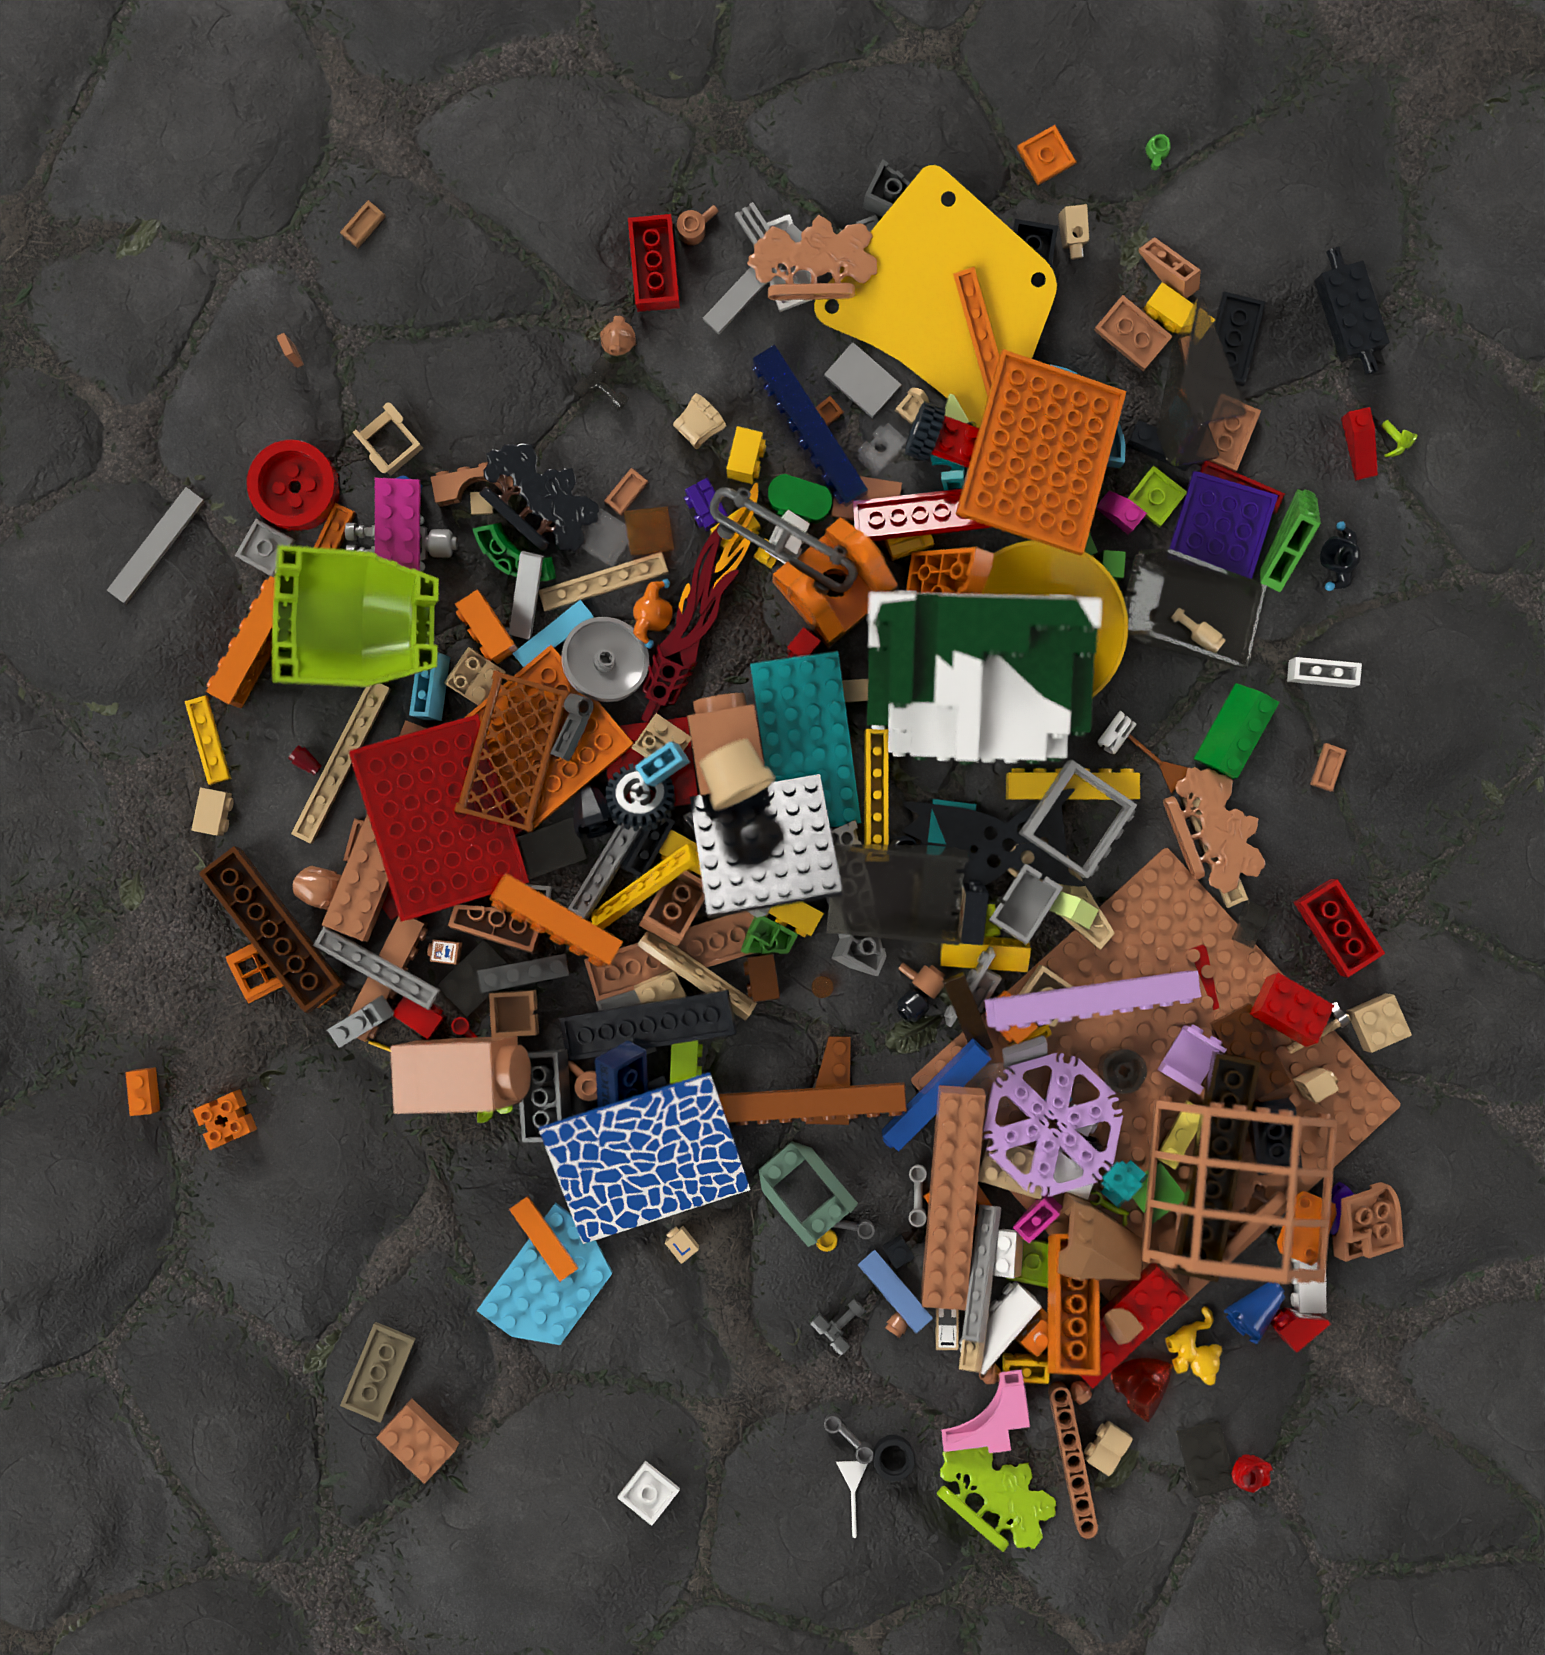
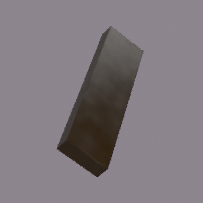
M963 972L943 980L942 982L967 1043L974 1038L986 1050L993 1048Z

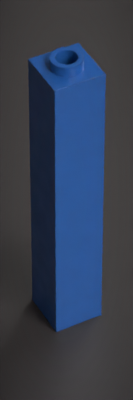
M972 1038L906 1105L907 1110L903 1111L902 1115L895 1116L882 1129L883 1142L889 1148L894 1147L900 1151L936 1115L939 1085L964 1087L991 1060L989 1052Z

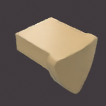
M911 388L907 392L908 395L895 409L910 424H913L922 403L924 401L930 403L926 393L919 388Z

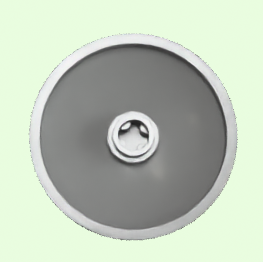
M595 617L578 624L567 636L561 654L562 668L569 683L582 695L601 702L618 701L633 694L643 683L649 666L647 647H645V643L633 634L634 628L629 624L611 617Z

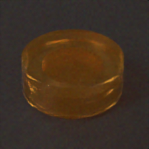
M819 976L812 982V992L819 998H826L833 992V983L828 977Z

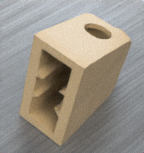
M1087 204L1067 206L1058 214L1062 247L1070 248L1071 259H1080L1084 257L1083 246L1089 242Z

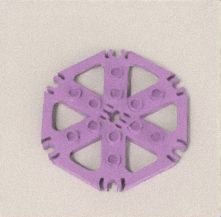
M1057 1053L1009 1066L1008 1068L1012 1070L1014 1075L1008 1069H1005L1003 1072L1007 1075V1080L1002 1081L999 1077L995 1079L1001 1088L995 1082L992 1084L982 1133L991 1131V1134H986L982 1137L983 1140L990 1138L993 1141L992 1146L987 1147L986 1151L997 1150L995 1153L988 1155L1025 1191H1028V1185L1031 1183L1029 1193H1034L1035 1187L1040 1186L1042 1189L1041 1196H1045L1048 1187L1049 1193L1047 1197L1097 1183L1092 1174L1098 1180L1103 1178L1098 1173V1169L1102 1167L1106 1171L1110 1170V1167L1104 1161L1113 1166L1123 1115L1114 1117V1115L1121 1113L1122 1109L1114 1110L1112 1108V1103L1119 1099L1117 1097L1108 1099L1110 1095H1115L1116 1093L1079 1058H1077L1075 1066H1073L1076 1060L1075 1056H1071L1069 1063H1065L1063 1061V1053L1058 1055V1062H1056ZM1041 1066H1049L1052 1069L1046 1100L1040 1097L1023 1080L1025 1071ZM1081 1074L1099 1090V1098L1068 1108L1074 1078L1076 1075ZM1007 1096L1030 1119L1004 1127L998 1126L995 1122L1000 1098ZM1047 1119H1056L1057 1122L1055 1125L1057 1126V1129H1049V1122ZM1102 1121L1108 1122L1111 1129L1106 1150L1098 1152L1075 1129ZM1036 1141L1030 1173L1022 1174L1006 1158V1151L1010 1148ZM1059 1148L1083 1169V1175L1080 1178L1064 1183H1057L1054 1180Z

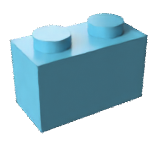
M670 741L637 764L635 768L646 785L655 787L690 761L680 745Z

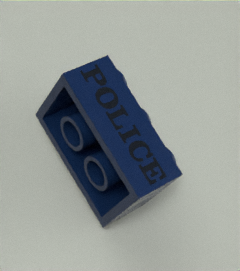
M627 1040L595 1058L598 1108L648 1092L645 1049Z

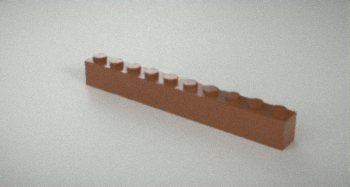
M905 1082L718 1094L727 1121L735 1122L737 1126L748 1125L749 1121H757V1124L771 1123L770 1120L779 1119V1123L792 1122V1118H801V1121H814V1117H823V1120H834L839 1115H845V1119L858 1118V1114H867V1117H879L880 1113L889 1112V1116L902 1115L903 1111L907 1110Z

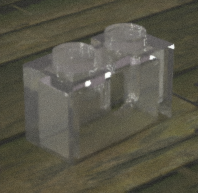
M889 423L885 427L879 426L873 433L875 438L870 443L864 442L858 449V460L876 477L907 443V440ZM881 443L885 446L886 451L878 452L874 447Z

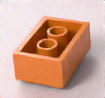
M478 590L455 603L458 608L455 611L465 625L470 626L468 632L474 641L476 640L477 643L482 644V647L479 649L489 661L493 660L496 664H499L518 650L497 615Z

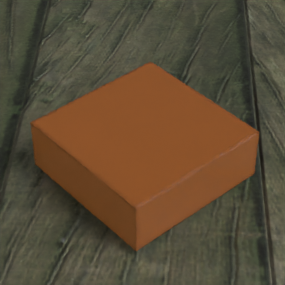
M831 396L813 409L826 427L844 414L843 410Z

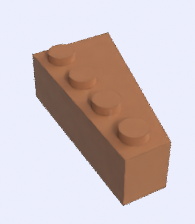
M455 905L448 924L452 929L531 954L535 953L541 935L530 928L532 924L526 921L521 923L511 917L512 913L508 910L502 912L493 907Z

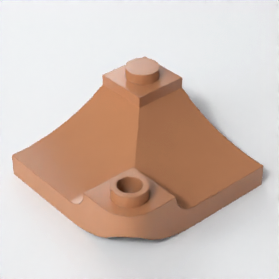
M1382 1182L1370 1185V1190L1341 1199L1340 1225L1337 1234L1332 1235L1335 1257L1343 1261H1349L1361 1256L1372 1258L1404 1247L1401 1207L1398 1196L1390 1185Z

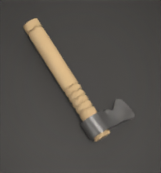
M1337 1002L1332 1003L1335 1005L1332 1013H1334L1336 1019L1326 1024L1321 1037L1351 1023L1350 1016L1339 1008ZM1294 1042L1286 1048L1292 1054L1305 1046Z

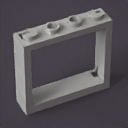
M1069 760L1057 775L1019 834L1081 877L1089 878V876H1093L1095 871H1098L1100 860L1106 858L1112 849L1110 845L1114 839L1118 840L1124 831L1122 827L1126 821L1130 822L1134 817L1133 815L1136 812L1134 809L1137 804L1073 760ZM1073 774H1076L1122 806V809L1083 867L1034 835V832Z

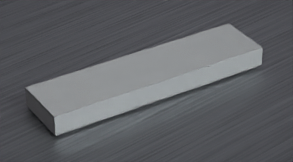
M526 551L520 553L509 635L528 640L532 638L544 556Z

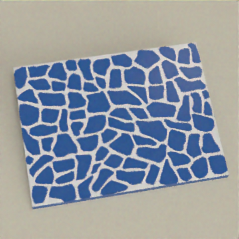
M710 1072L539 1127L541 1137L583 1244L750 1190L739 1151Z

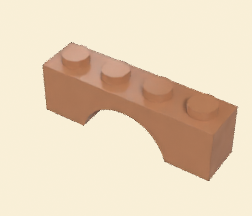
M488 462L481 463L477 468L472 469L470 467H461L457 469V472L453 473L441 471L436 473V476L431 477L436 504L441 507L461 503L463 492L469 485L478 481H487L483 476V470ZM500 475L499 479L501 481L504 480V475ZM511 476L507 477L506 485L510 486L508 490H511L513 486V478ZM499 482L493 483L503 493L501 484Z

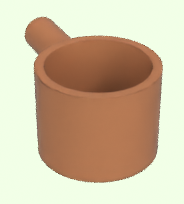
M713 205L702 215L694 210L683 212L677 219V231L680 240L687 245L699 244L706 234L705 223L719 212L718 209Z
M902 963L898 970L913 980L912 983L933 999L937 997L944 987L942 981L946 975L933 965L930 968L924 965L919 973L915 972L905 963Z
M573 1060L568 1061L569 1070L577 1077L575 1082L576 1094L585 1101L597 1099L596 1071L589 1070L584 1072Z

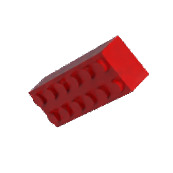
M1150 1263L1141 1272L1139 1280H1132L1099 1311L1100 1375H1080L1092 1388L1102 1381L1189 1299L1186 1290L1159 1263ZM1112 1309L1127 1310L1136 1317L1144 1329L1129 1343L1118 1345L1105 1326L1104 1315Z

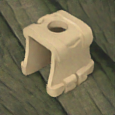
M696 393L691 398L685 411L675 420L673 426L689 440L695 449H698L711 436L722 431L726 424L719 412L705 398Z

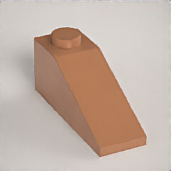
M1154 237L1139 248V253L1160 280L1178 294L1187 299L1200 289L1201 270Z

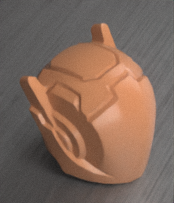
M309 866L295 877L293 892L298 899L306 904L328 911L342 875L331 870Z

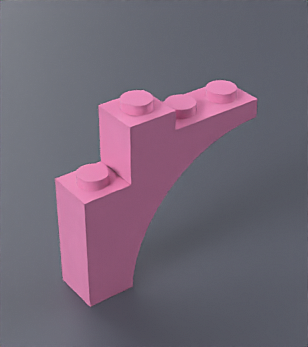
M1022 1370L1000 1372L997 1392L984 1411L964 1424L941 1430L944 1452L987 1446L989 1453L1011 1451L1008 1430L1030 1427Z

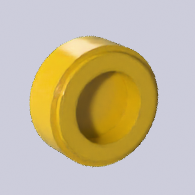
M832 1229L828 1230L817 1240V1247L826 1252L833 1250L838 1242L836 1233Z

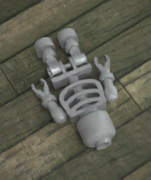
M420 515V525H422L424 517ZM346 523L345 538L346 540L356 541L357 536L359 538L371 536V540H375V525H372V527L359 525L357 527L356 523ZM420 526V572L425 569V564L421 560L428 559V552L434 558H449L452 556L453 551L458 549V539L453 537V533L449 529H432L429 535H427V527ZM346 545V550L375 553V546H371V549H365V547L357 549V545Z

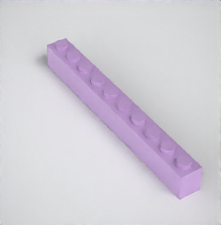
M1187 970L986 999L985 1007L988 1027H996V1031L1009 1030L1010 1025H1017V1028L1030 1027V1022L1038 1021V1025L1050 1024L1051 1019L1057 1018L1059 1022L1071 1021L1072 1016L1078 1015L1079 1019L1093 1017L1092 1013L1098 1012L1100 1016L1111 1015L1113 1010L1118 1009L1120 1013L1132 1012L1133 1007L1140 1006V1010L1152 1009L1153 1004L1159 1003L1160 1007L1172 1006L1173 1001L1179 1000L1180 1004L1192 1003L1193 998L1201 997L1198 971Z

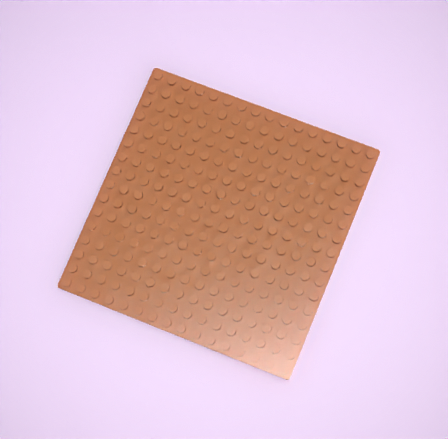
M1168 848L1162 849L1099 907L1115 932L1101 950L1074 929L1007 990L1012 996L1018 995L1038 965H1043L1073 987L1187 970L1197 971L1194 962L1199 960L1200 953L1192 948L1202 944L1207 947L1210 965L1203 966L1201 974L1205 978L1213 977L1219 1008L1213 1010V999L1207 996L1199 976L1201 997L1193 998L1192 1003L1180 1004L1179 1000L1173 1001L1172 1006L1160 1007L1159 1003L1153 1004L1152 1009L1140 1010V1006L1133 1007L1132 1012L1120 1013L1118 1009L1113 1010L1111 1015L1100 1016L1098 1012L1092 1013L1093 1017L1079 1019L1078 1015L1072 1016L1071 1021H1058L1055 1027L1049 1025L1052 1034L1046 1038L1048 1055L1057 1053L1056 1062H1058V1055L1063 1053V1061L1065 1063H1069L1070 1057L1075 1056L1076 1060L1073 1066L1076 1065L1077 1058H1079L1116 1093L1115 1095H1110L1108 1099L1114 1097L1119 1099L1112 1103L1114 1110L1122 1109V1112L1114 1115V1117L1123 1115L1113 1164L1116 1161L1118 1163L1123 1161L1127 1164L1131 1160L1143 1172L1148 1170L1154 1099L1160 1100V1096L1173 1097V1101L1178 1103H1185L1186 1100L1194 1105L1202 1106L1208 1073L1201 1083V1086L1204 1088L1199 1095L1157 1070L1184 1025L1191 1027L1193 1024L1204 1031L1202 1035L1210 1038L1213 1036L1217 1038L1210 1024L1211 1022L1247 1003H1251L1253 1007L1266 977L1277 972L1282 974L1200 882L1192 878L1189 870ZM986 1010L981 1014V1018L993 1045V1048L987 1050L991 1060L964 1086L983 1088L986 1095L984 1119L993 1082L1001 1088L995 1079L999 1077L1002 1081L1007 1080V1075L1003 1072L1005 1068L1002 1049L1008 1047L1007 1044L1010 1043L999 1031H996V1027H988L987 1016L985 1015ZM1260 1021L1291 1082L1253 1101V1103L1289 1098L1296 1107L1297 1116L1317 1117V1113L1331 1114V1119L1337 1120L1334 1167L1400 1107V1102L1335 1031H1331L1321 1037L1317 1044L1303 1047L1290 1054L1286 1047L1296 1041ZM963 1031L911 1078L912 1084L919 1092L967 1044ZM1041 1066L1027 1070L1023 1074V1080L1044 1100L1046 1099L1052 1069L1049 1066ZM1314 1066L1332 1071L1338 1080L1336 1085L1339 1088L1338 1091L1318 1103L1304 1099L1293 1081L1295 1077ZM1081 1074L1076 1075L1074 1078L1070 1096L1072 1101L1069 1103V1106L1071 1103L1080 1105L1099 1098V1090ZM1007 1096L1000 1098L995 1122L998 1126L1004 1127L1030 1119ZM1161 1110L1158 1150L1180 1111ZM1047 1119L1049 1122L1048 1128L1057 1129L1055 1125L1057 1120ZM1105 1121L1099 1122L1094 1133H1089L1088 1135L1099 1140V1143L1103 1146L1102 1152L1107 1148L1111 1129L1109 1123ZM1301 1125L1300 1150L1302 1169H1325L1328 1127ZM991 1131L983 1132L982 1137L986 1134H991ZM1247 1131V1137H1246V1140H1247V1141L1250 1140V1136H1249V1132H1248V1131ZM1196 1134L1184 1155H1193ZM983 1138L981 1142V1152L985 1142V1139L983 1140ZM1036 1141L1023 1145L1035 1149ZM1161 1162L1185 1194L1191 1163L1179 1162L1176 1169ZM1102 1167L1098 1169V1173L1101 1176L1107 1172ZM1285 1175V1182L1283 1184L1266 1188L1265 1196L1269 1198L1275 1192L1280 1191L1288 1199L1289 1175ZM1297 1176L1296 1195L1302 1191L1308 1192L1323 1177ZM1095 1178L1097 1183L1093 1184L1092 1190L1098 1191L1104 1200L1113 1204L1101 1193L1105 1188L1101 1184L1104 1180ZM1256 1184L1255 1187L1260 1192L1261 1186ZM1010 1191L1026 1210L1037 1200V1198ZM1065 1192L1052 1195V1197L1062 1206V1209L1063 1196ZM1090 1194L1088 1201H1096L1098 1195ZM1131 1197L1128 1202L1125 1201L1120 1207L1129 1212V1215H1127L1128 1225L1125 1227L1142 1238L1144 1213ZM1252 1197L1249 1200L1246 1211L1252 1215L1263 1202ZM1287 1200L1271 1217L1280 1218L1287 1211ZM1100 1204L1095 1205L1122 1224L1123 1215L1113 1213ZM1062 1209L1060 1215L1044 1229L1049 1235L1069 1234L1070 1215L1062 1213ZM1169 1211L1152 1224L1150 1250L1168 1254L1174 1253L1178 1233L1176 1230L1177 1216L1175 1211ZM1230 1220L1229 1229L1236 1231L1245 1221ZM1263 1224L1227 1260L1223 1259L1222 1263H1231L1272 1224ZM1141 1260V1272L1150 1263ZM1162 1266L1188 1294L1189 1299L1180 1308L1210 1282L1209 1280L1173 1273L1171 1267ZM1099 1280V1291L1110 1302L1132 1280Z

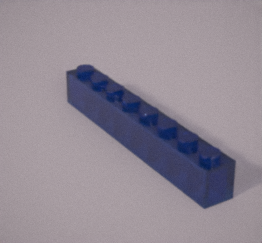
M773 345L753 358L754 366L752 367L754 374L757 378L761 377L763 379L765 391L769 396L773 395L776 399V408L780 414L784 413L788 418L786 422L792 432L796 431L799 435L798 441L803 450L808 449L811 457L809 458L815 468H820L823 473L821 477L827 487L831 485L835 491L833 496L839 505L843 503L846 508L853 501H857L868 493L867 487L777 347Z

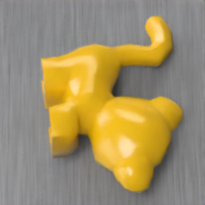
M1204 1306L1201 1310L1205 1316L1204 1321H1196L1182 1326L1173 1335L1165 1338V1342L1169 1352H1178V1356L1172 1359L1176 1373L1186 1372L1188 1365H1190L1194 1375L1200 1377L1205 1384L1214 1385L1216 1374L1220 1367L1219 1357L1222 1354V1346L1212 1344L1210 1346L1196 1347L1195 1344L1197 1331L1210 1329L1214 1322L1212 1311L1208 1306Z

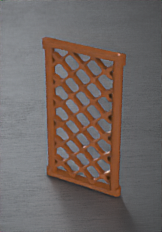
M496 670L493 671L491 677L493 679L461 797L459 803H456L454 811L517 827L529 833L533 832L535 826L533 821L552 754L550 753L556 742L564 713V702L571 692L510 676ZM505 679L517 683V686L507 690L501 683ZM523 685L539 689V691L528 696L523 689ZM520 688L525 695V699L515 704L509 696V692ZM544 691L559 695L558 701L549 702ZM537 694H542L546 701V706L536 710L530 699ZM506 695L512 705L510 708L500 711L495 706L497 697ZM527 701L533 712L526 717H522L517 710V706ZM548 707L554 712L552 722L543 723L538 712ZM510 709H514L519 716V720L509 725L504 719L503 714ZM536 715L541 725L535 730L530 731L525 724V719ZM500 716L506 727L499 732H494L489 727L491 719ZM521 722L526 728L527 734L516 738L511 731V727ZM542 728L548 733L546 743L537 744L532 734ZM508 730L513 737V742L502 746L497 735ZM530 736L535 747L524 752L519 745V740ZM495 738L500 748L490 754L484 749L485 740ZM512 744H517L521 755L511 760L506 754L505 748ZM533 750H538L542 754L541 763L533 766L528 761L526 755ZM502 751L508 761L506 764L496 767L491 756ZM520 757H524L529 765V768L522 773H518L513 766V761ZM489 759L494 770L483 775L478 770L480 760ZM506 765H511L515 776L505 781L500 775L499 769ZM527 771H532L537 776L535 784L526 787L520 777ZM496 772L502 783L495 788H490L485 778ZM517 778L521 782L523 790L516 794H511L507 783ZM483 780L488 791L477 796L471 791L474 781ZM500 786H504L509 793V798L502 802H498L493 794V791ZM526 792L531 797L529 806L520 808L515 801V796ZM486 794H491L496 804L485 810L479 799ZM511 799L515 803L517 811L507 816L503 812L501 804ZM477 801L482 809V813L466 809L468 803ZM498 807L504 817L502 819L487 815V812ZM516 813H520L525 818L524 824L509 821V818Z

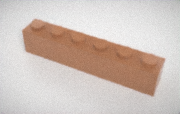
M398 916L379 956L408 972L409 968L406 966L409 960L413 961L419 950L416 946L419 940L423 941L426 937L428 923L417 917L401 922ZM368 977L349 1015L381 995L389 1002L390 999L393 1000L397 992ZM375 1026L357 1038L364 1042L369 1041L370 1038L374 1039L379 1027Z

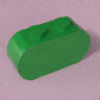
M781 474L772 480L768 488L769 505L780 517L787 510H790L810 525V523L817 524L824 521L831 511L832 496L825 486L787 474Z

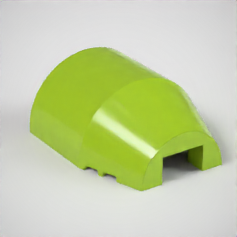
M278 545L272 619L273 682L369 687L436 668L437 645H434L435 605L438 602L439 579L413 568L409 569L401 566L393 560H386L373 552Z

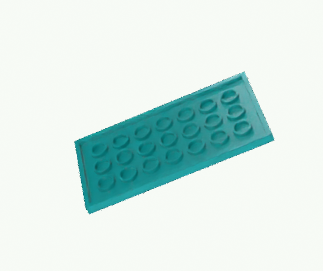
M838 650L750 663L765 768H769L776 780L774 782L820 774L830 828L843 826L856 820L857 824L861 823Z

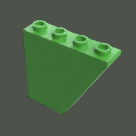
M1297 489L1260 568V583L1276 591H1282L1321 523L1318 500L1313 492L1306 489L1304 491Z

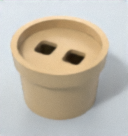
M748 739L731 743L708 755L699 763L712 794L710 799L714 810L724 809L762 791L776 780L769 768L764 767Z

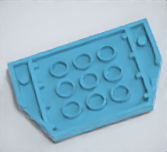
M555 1202L544 1219L579 1268L562 1281H559L532 1241L528 1239L477 1309V1312L511 1337L561 1345L613 1271L597 1241L594 1240L583 1244L571 1213Z

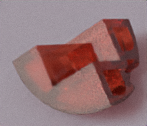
M1138 1358L1118 1365L1111 1372L1112 1382L1117 1393L1121 1392L1128 1399L1126 1404L1128 1408L1146 1422L1151 1420L1163 1399L1170 1380L1172 1364L1159 1359Z

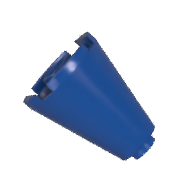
M1268 1282L1228 1306L1224 1310V1313H1229L1226 1318L1241 1335L1244 1336L1247 1333L1251 1336L1249 1341L1257 1344L1285 1299L1283 1293L1285 1291L1278 1283Z

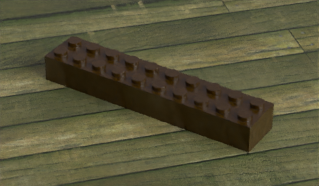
M1212 1051L1202 1106L1210 1107L1211 1102L1224 1104L1226 1109H1233V1105L1247 1106V1111H1252L1261 1062ZM1200 1114L1193 1157L1200 1156L1202 1114ZM1211 1116L1207 1159L1242 1163L1250 1120ZM1197 1164L1190 1165L1183 1206L1195 1208L1199 1168ZM1207 1166L1203 1209L1232 1212L1240 1173L1239 1169ZM1181 1213L1173 1255L1191 1258L1195 1215ZM1202 1216L1199 1260L1223 1261L1230 1219ZM1177 1264V1268H1171L1173 1273L1219 1282V1275L1189 1272L1181 1268L1179 1264Z

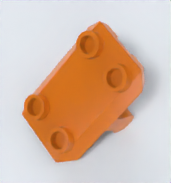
M1306 1191L1298 1193L1295 1199L1294 1219H1321L1322 1198ZM1332 1202L1330 1208L1329 1232L1331 1230V1227L1337 1214L1336 1204ZM1285 1226L1282 1227L1277 1240V1246L1281 1254H1283ZM1293 1227L1291 1258L1310 1266L1317 1262L1320 1227Z

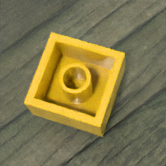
M737 426L727 465V478L753 484L754 478L758 479L761 469L759 457H764L766 440H763V432Z

